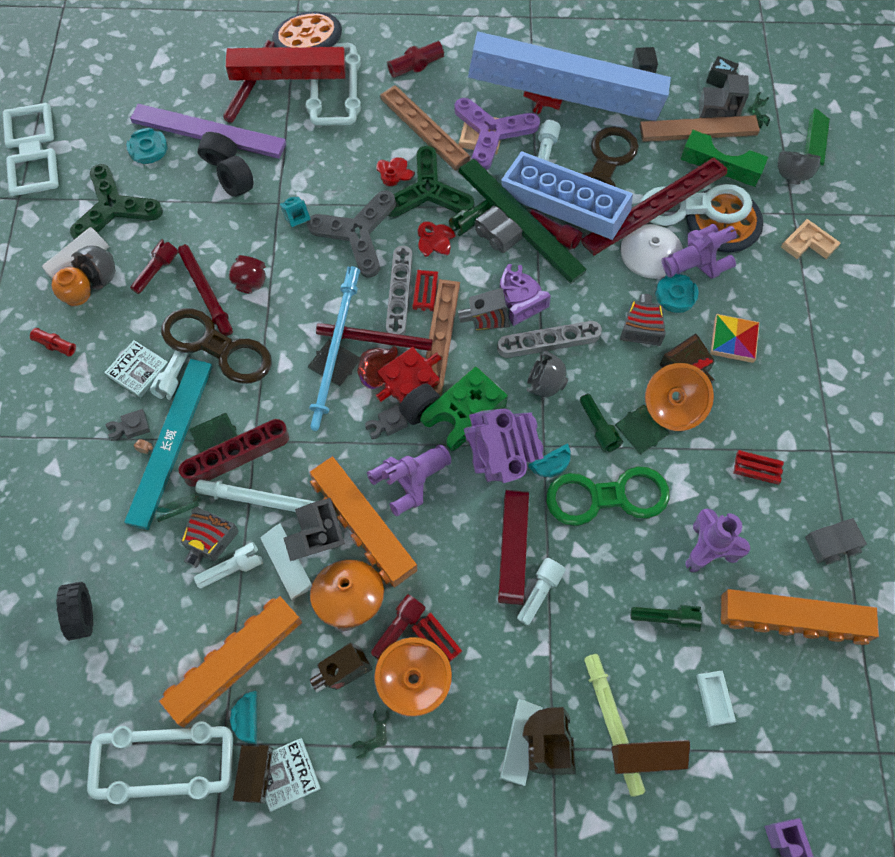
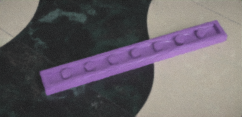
M137 104L130 117L131 122L200 140L206 132H217L232 139L236 143L237 149L280 159L286 146V140L283 138L142 104Z

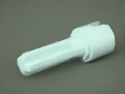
M546 120L544 124H541L538 136L541 142L538 158L549 161L552 145L558 141L561 126L556 121Z
M175 350L165 371L157 374L150 387V392L154 396L163 399L166 395L168 400L171 399L178 386L177 376L188 353Z
M251 542L235 550L234 557L197 574L194 580L198 588L202 589L238 570L247 572L263 564L261 556H250L258 551L255 543Z
M550 558L544 559L536 573L538 581L517 616L521 623L529 625L549 589L557 587L566 571L558 562Z

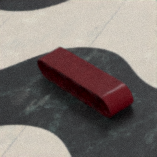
M273 419L184 460L179 466V474L190 487H196L198 480L210 481L287 444L289 434L286 425L280 419ZM275 431H282V433L277 436L272 435ZM261 440L260 444L251 445L254 441ZM240 450L237 455H230L233 451ZM218 460L217 464L209 466L211 461ZM197 470L194 475L187 476L190 471Z
M505 490L498 603L523 605L529 491Z

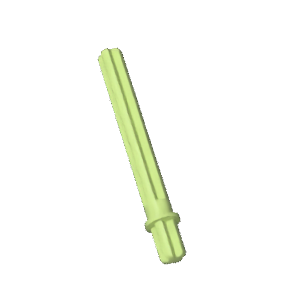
M589 655L585 658L591 678L589 683L592 682L613 746L629 743L607 681L609 676L604 672L599 655ZM639 773L623 774L632 797L645 793Z

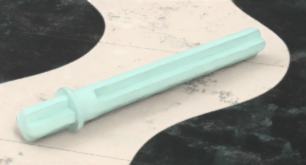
M198 480L195 488L197 493L214 496V499L224 498L296 512L295 509L315 502L222 484V481L215 483Z

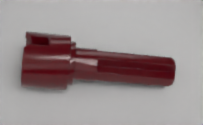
M531 210L530 214L552 235L556 236V239L564 247L572 250L578 246L583 234L581 231L569 224L562 226L538 211Z
M161 239L151 251L152 259L130 286L131 290L140 294L162 266L170 265L179 251L169 242L164 244V240Z
M407 594L395 609L397 616L371 650V654L379 660L382 653L390 645L397 642L409 624H416L426 607L417 599Z

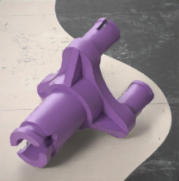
M711 224L699 231L689 232L687 248L677 251L667 258H662V267L666 275L673 277L675 274L698 267L709 278L713 279L720 276V273L736 267V261L732 255L716 261L717 249L720 248L721 244L736 239V231L731 232L734 230L732 226L718 231L717 226Z
M437 445L434 449H430L416 458L405 456L397 460L389 457L383 461V464L368 471L367 477L373 485L388 478L387 483L389 485L395 481L401 484L406 495L390 503V509L393 514L399 516L408 509L416 508L423 504L425 478L443 469L446 465H450L451 457L443 445Z
M711 509L701 510L693 524V529L699 534V538L685 565L687 569L690 566L692 567L689 571L697 572L700 568L705 567L708 563L720 557H725L730 563H735L740 558H744L750 551V545L746 539L738 536L742 531L740 519L731 513H728L725 517L721 515L718 518L717 514Z

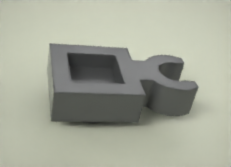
M398 405L379 413L378 421L370 420L365 423L366 430L376 428V431L370 433L371 439H377L383 431L389 436L408 427V423L400 413Z
M143 409L121 415L122 422L111 421L105 424L108 430L116 429L114 433L108 434L111 441L120 439L123 434L130 439L150 432Z

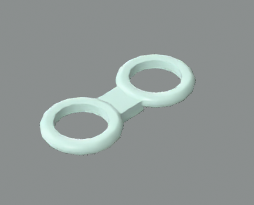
M730 184L718 185L708 190L707 193H695L679 203L680 209L677 213L670 216H658L650 222L655 225L668 226L683 220L687 214H706L710 219L719 223H736L746 218L750 213L752 200L750 195L741 187ZM658 187L648 191L642 197L641 202L665 187ZM720 194H732L742 201L743 207L736 213L723 214L712 207L711 201Z

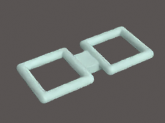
M43 103L4 110L2 114L5 146L9 149L19 147L20 154L11 155L6 158L9 194L17 196L58 188L55 150H42V143L54 140L50 104ZM43 112L45 134L13 139L11 117ZM43 158L48 159L50 181L17 187L15 163Z

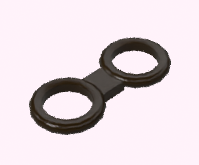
M617 126L606 127L598 131L591 143L592 153L597 161L591 172H584L582 174L616 187L611 178L617 166L626 165L637 155L639 146L636 137L629 130ZM607 136H620L629 143L630 150L621 157H610L602 152L599 143Z
M193 308L173 311L165 318L161 325V335L169 347L182 353H194L203 350L218 358L219 368L223 375L231 381L240 384H252L262 380L272 366L271 355L263 344L252 339L232 341L231 338L217 332L211 318L202 311ZM193 318L204 325L206 332L198 341L183 343L172 336L170 329L178 320ZM249 348L260 354L263 363L257 371L250 374H241L230 368L227 360L235 350Z

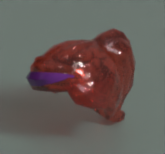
M393 346L391 349L373 348L362 353L357 373L363 386L367 389H376L382 386L384 382L378 376L377 371L397 357V347Z

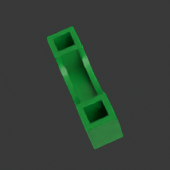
M693 129L680 160L696 166H701L715 158L727 168L725 177L756 187L768 160V156L751 150L739 156L725 155L715 148L710 135Z

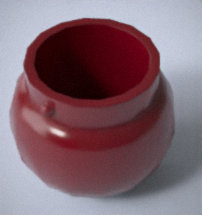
M238 255L235 258L236 262L230 267L229 280L235 285V290L252 294V291L259 290L265 283V263L253 257Z

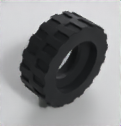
M81 581L60 585L56 604L58 621L63 636L66 640L91 636L94 624L93 607L86 584Z

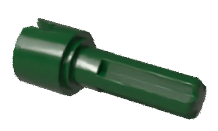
M484 200L469 211H460L449 219L450 228L453 231L461 229L458 231V236L465 234L475 226L476 219L493 206L487 200Z
M587 393L581 396L580 403L596 430L594 437L603 453L606 450L612 452L618 449L623 444V440L615 426L608 425L590 394Z
M680 605L677 610L632 607L630 612V618L633 621L674 624L679 627V630L700 632L702 625L700 606Z

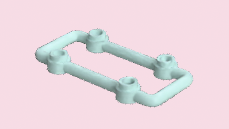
M336 43L333 46L344 47V51H349V54L345 57L346 67L349 69V98L345 101V109L349 117L318 118L322 111V104L318 99V79H311L310 99L306 101V109L310 114V121L314 125H352L357 119V114L361 110V103L357 98V70L361 66V58L357 54L355 45L351 43Z
M201 721L195 723L192 728L133 731L126 726H120L112 733L99 734L92 740L90 747L87 792L93 799H108L111 803L119 805L127 802L129 798L189 794L192 798L201 800L206 798L209 793L223 792L228 789L232 780V732L227 727H211L208 723ZM222 737L221 781L209 782L208 779L198 776L189 783L130 787L125 782L117 781L108 788H98L102 744H113L117 748L125 749L130 747L133 742L192 739L198 744H205L211 738Z

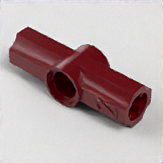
M435 41L421 48L417 46L409 47L404 55L387 62L389 74L394 78L412 70L417 73L423 71L428 63L444 57L442 44L440 41Z

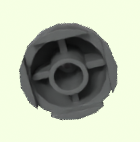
M782 151L778 157L779 173L782 177L788 179V183L800 184L801 181L809 180L817 173L821 156Z
M89 245L71 255V257H74V260L71 261L72 267L82 270L88 276L90 283L94 284L90 286L92 289H102L112 281L116 269L114 258L110 252L101 247Z
M545 351L541 354L544 357L542 361L537 360L527 381V383H531V387L527 388V391L539 397L555 395L559 390H563L568 382L566 366L563 361L554 354Z

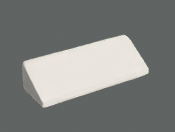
M90 227L43 264L42 268L52 279L59 270L72 267L71 261L74 260V257H71V255L77 250L89 245L98 246L106 250L109 248V245Z

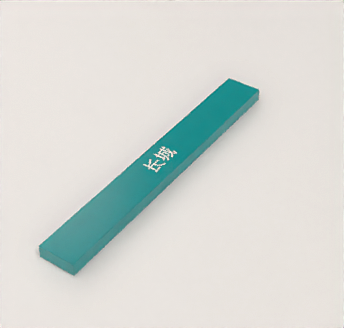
M190 359L124 523L126 525L149 530L213 366L211 363Z

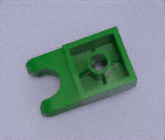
M475 366L422 413L421 423L429 428L443 421L451 423L454 429L447 437V447L451 451H455L467 441L464 428L472 426L469 415L485 410L504 409L507 404L508 395Z

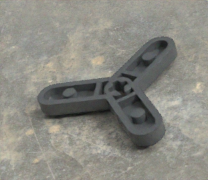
M383 190L377 193L353 219L314 214L307 221V227L314 236L350 241L361 274L364 277L371 278L379 273L380 264L370 233L395 208L396 200L392 192ZM356 227H359L360 229V239L355 233Z

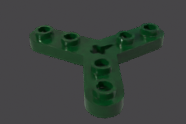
M422 146L416 153L418 182L393 194L396 206L388 216H400L427 201L456 213L462 210H471L474 208L475 202L471 195L438 181L436 150L431 146ZM427 182H429L430 191H426Z
M97 164L91 168L90 177L98 202L70 227V234L75 240L90 227L98 233L115 217L149 221L157 220L162 216L163 209L160 202L155 199L119 195L109 167L105 164ZM109 199H111L113 202V207L111 208L109 205L110 203L108 201Z

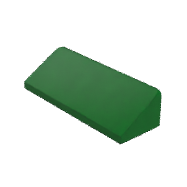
M814 108L809 118L805 155L807 153L821 156L820 165L823 166L830 119Z

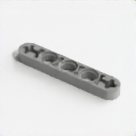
M399 246L393 253L386 333L405 335L412 270V250L407 246ZM402 254L406 255L404 258V264L401 263L400 259ZM398 271H405L407 273L403 278L397 277L395 274ZM401 288L405 290V293L402 296H397L394 294V291ZM394 307H401L404 311L401 314H394L392 309ZM394 321H398L399 329L397 330V332H393L395 325Z
M586 321L506 335L499 339L497 351L502 357L511 358L590 344L599 340L602 327L595 321ZM588 329H591L595 334L592 335L591 332H588ZM573 332L576 338L573 340L567 339L565 333ZM551 335L555 338V342L547 343L544 341V337ZM525 339H531L534 345L526 347L522 342ZM504 344H508V346L511 347V349L507 350V348L504 347Z

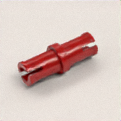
M34 328L30 333V340L44 345L50 351L56 350L68 357H71L76 351L74 343L61 339L58 334H50L40 328Z

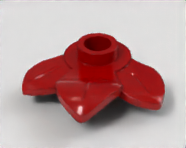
M402 157L393 158L390 162L381 159L376 165V170L381 174L380 178L386 186H396L400 180L407 181L415 175L414 171L407 169V160Z
M429 221L421 223L417 231L420 238L418 247L421 253L428 257L434 250L440 254L449 255L451 249L449 240L456 236L455 232L444 224L435 225ZM425 229H429L432 233H427Z

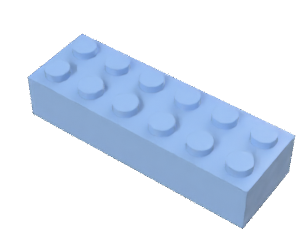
M522 151L501 180L502 186L519 203L611 240L615 237L632 207L633 193Z

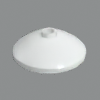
M645 224L623 238L620 252L623 262L632 272L645 278L657 279L666 276L662 267V258H667L669 255L682 250L683 247L678 237L669 229L659 225Z

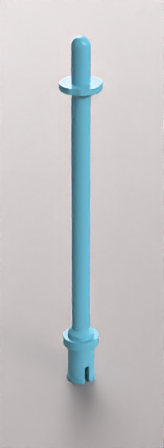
M347 267L344 283L340 287L343 297L317 402L309 407L310 410L314 411L311 422V429L313 431L319 429L322 415L329 412V408L325 406L351 297L357 294L358 291L357 281L360 269L357 267Z

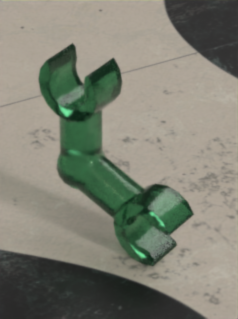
M761 92L757 94L754 103L748 108L749 114L752 116L756 115L759 129H761L763 123L766 126L770 123V118L767 115L761 114L758 110L759 107H764L769 97L765 100L760 99Z
M386 710V718L382 721L377 719V711L373 712V719L376 722V737L366 742L356 741L353 743L352 748L360 745L364 747V752L358 755L356 759H364L368 752L387 744V723L390 720L388 710Z

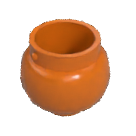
M66 267L55 273L52 278V290L60 301L71 306H79L84 304L90 297V281L82 270Z

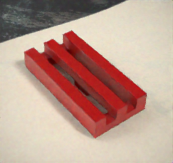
M417 270L413 310L421 308V311L430 309L431 312H434L438 281L437 271ZM422 275L425 276L422 302H418ZM433 276L430 303H426L429 277Z
M738 450L733 474L779 485L782 480L781 475L783 473L784 461ZM740 465L746 466V467H749V468H752V469L758 470V471H765V472L773 473V474H775V476L768 475V474H764V473H760V472H756V471H752V470H748V469H745V468H741Z
M431 612L426 618L420 620L417 625L412 627V631L418 638L427 640L420 631L423 627L445 653L449 663L462 653L460 647ZM431 622L454 650L453 653L447 649L427 623Z

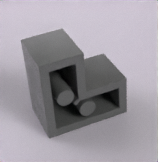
M728 74L723 88L703 87L699 99V118L740 116L749 96L748 76Z
M331 498L316 501L295 509L301 532L283 538L290 562L344 545Z

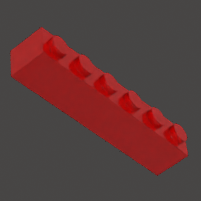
M344 47L226 48L225 67L228 79L236 81L345 79Z

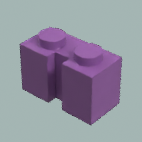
M800 818L764 826L771 848H779L781 857H813Z

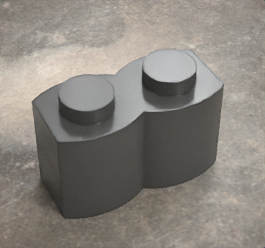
M496 206L491 207L476 219L475 230L477 234L489 240L490 245L495 250L505 253L522 239V229Z
M854 518L815 530L805 537L817 563L826 562L827 565L841 560L839 556L846 554L848 558L862 553L861 549L867 545Z

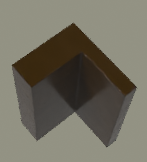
M241 745L232 801L265 804L273 754L271 746Z

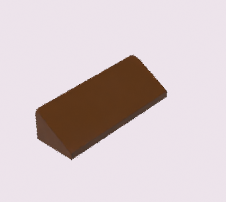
M689 740L625 743L611 747L615 774L688 769Z

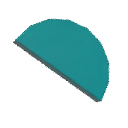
M568 443L543 456V459L535 460L528 467L533 473L541 477L552 478L562 474L570 463L571 450Z
M257 691L244 694L233 706L230 715L231 728L236 736L247 744L257 745Z

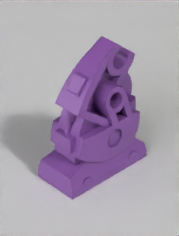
M508 264L500 279V288H503L505 303L510 310L509 319L512 325L515 326L548 308L551 295L547 291H541L540 285L534 279L522 273V265H518V271L513 272L511 271L512 264Z

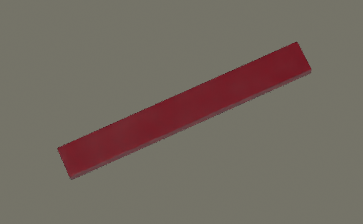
M712 158L631 208L630 213L613 240L592 232L581 239V244L595 256L727 174V168L718 160Z

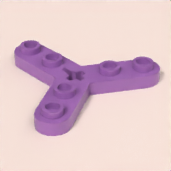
M460 98L455 102V114L480 134L472 159L474 158L485 170L490 169L501 139L533 134L539 129L540 119L533 113L494 119L468 98Z

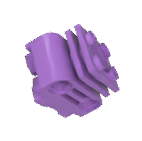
M495 409L469 415L472 426L464 428L466 440L472 448L475 473H485L487 482L502 481V483H507L519 479L526 473V462L543 459V444L538 439L536 431L537 422L532 416V412L513 414L508 409Z

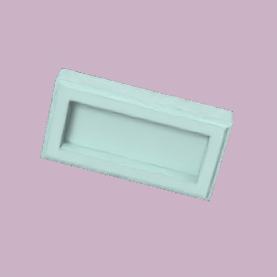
M723 670L696 675L709 727L735 723L736 720Z

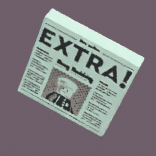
M133 340L104 373L107 377L141 398L152 386L157 374L164 372L169 363Z
M302 738L273 750L266 801L270 812L321 789Z

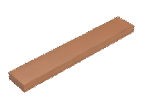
M396 85L380 94L381 100L421 139L433 147L436 153L455 171L470 161V155Z
M756 115L644 121L640 123L643 142L688 139L692 129L710 135L712 138L755 136L760 131Z
M439 279L429 335V339L433 340V347L431 351L426 352L425 359H428L437 352L442 358L441 361L432 366L433 371L440 378V383L434 386L433 389L440 397L443 392L460 289V282Z

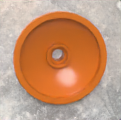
M674 363L658 370L650 379L645 392V403L650 416L660 426L674 431L689 430L702 423L710 413L714 400L713 387L707 375L699 368L686 363ZM674 392H678L679 397L676 400H673L672 394Z
M342 560L327 566L317 575L310 591V600L316 615L326 624L338 628H352L364 624L378 612L384 598L383 582L378 572L372 566L358 560ZM342 584H349L347 587H341Z
M415 637L399 640L382 653L376 665L375 685L377 692L384 704L398 714L411 717L428 714L442 704L450 690L452 671L448 658L436 644L429 640ZM412 675L418 677V682L415 684L409 682V678Z

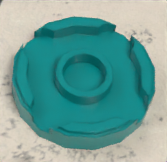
M152 128L140 129L134 132L129 141L127 140L126 149L131 159L141 164L159 161L168 149L166 138L162 132L154 131Z
M675 274L673 277L666 275L658 282L655 291L658 303L667 311L674 313L690 310L696 304L699 295L696 283L694 282L693 284L690 278L683 274Z

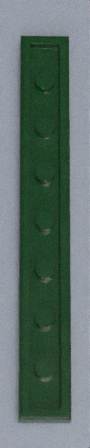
M474 158L459 167L458 173L492 206L498 207L508 218L513 220L522 229V236L570 284L585 274L587 269Z

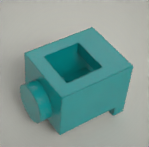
M299 196L287 198L285 202L280 204L284 218L291 227L311 219L305 201L301 200Z

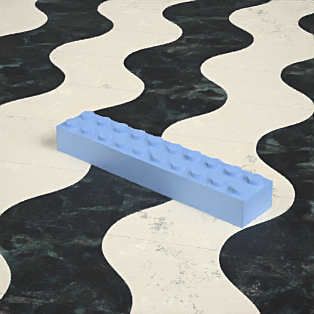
M478 31L468 78L651 121L657 120L668 98L671 77Z

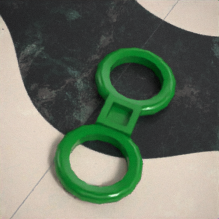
M640 466L627 469L619 476L617 482L595 484L590 478L581 474H564L551 482L546 493V503L550 513L558 521L572 526L589 523L597 516L600 508L621 507L627 514L635 518L649 519L663 512L670 500V489L666 479L659 472L649 467ZM638 476L652 480L660 491L658 503L647 509L632 505L625 495L626 483L631 478ZM569 483L583 486L591 496L590 509L578 516L563 512L556 502L558 489Z

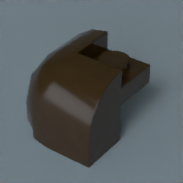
M564 707L538 710L529 717L524 725L523 737L528 742L530 771L547 775L576 774L574 737H571L568 724L570 723V717Z

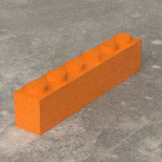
M333 456L310 471L312 478L310 481L311 486L316 493L321 491L325 497L324 499L331 498L334 510L339 515L337 516L338 522L344 529L348 527L353 533L350 535L351 539L357 547L362 545L366 551L364 555L372 566L374 564L378 566L381 570L378 574L385 584L390 583L395 588L417 572L415 561Z
M727 589L721 595V624H727L732 629L751 627L756 632L775 630L780 635L799 633L803 634V637L810 639L823 636L828 637L829 641L842 642L844 639L853 640V643L857 645H867L870 641L879 637L876 607Z
M281 596L268 601L260 614L251 616L244 623L245 627L238 633L230 634L225 639V644L222 647L209 652L204 658L205 661L199 667L191 668L184 675V680L177 686L172 685L163 693L164 697L159 702L179 726L183 728L187 726L302 624L299 616Z

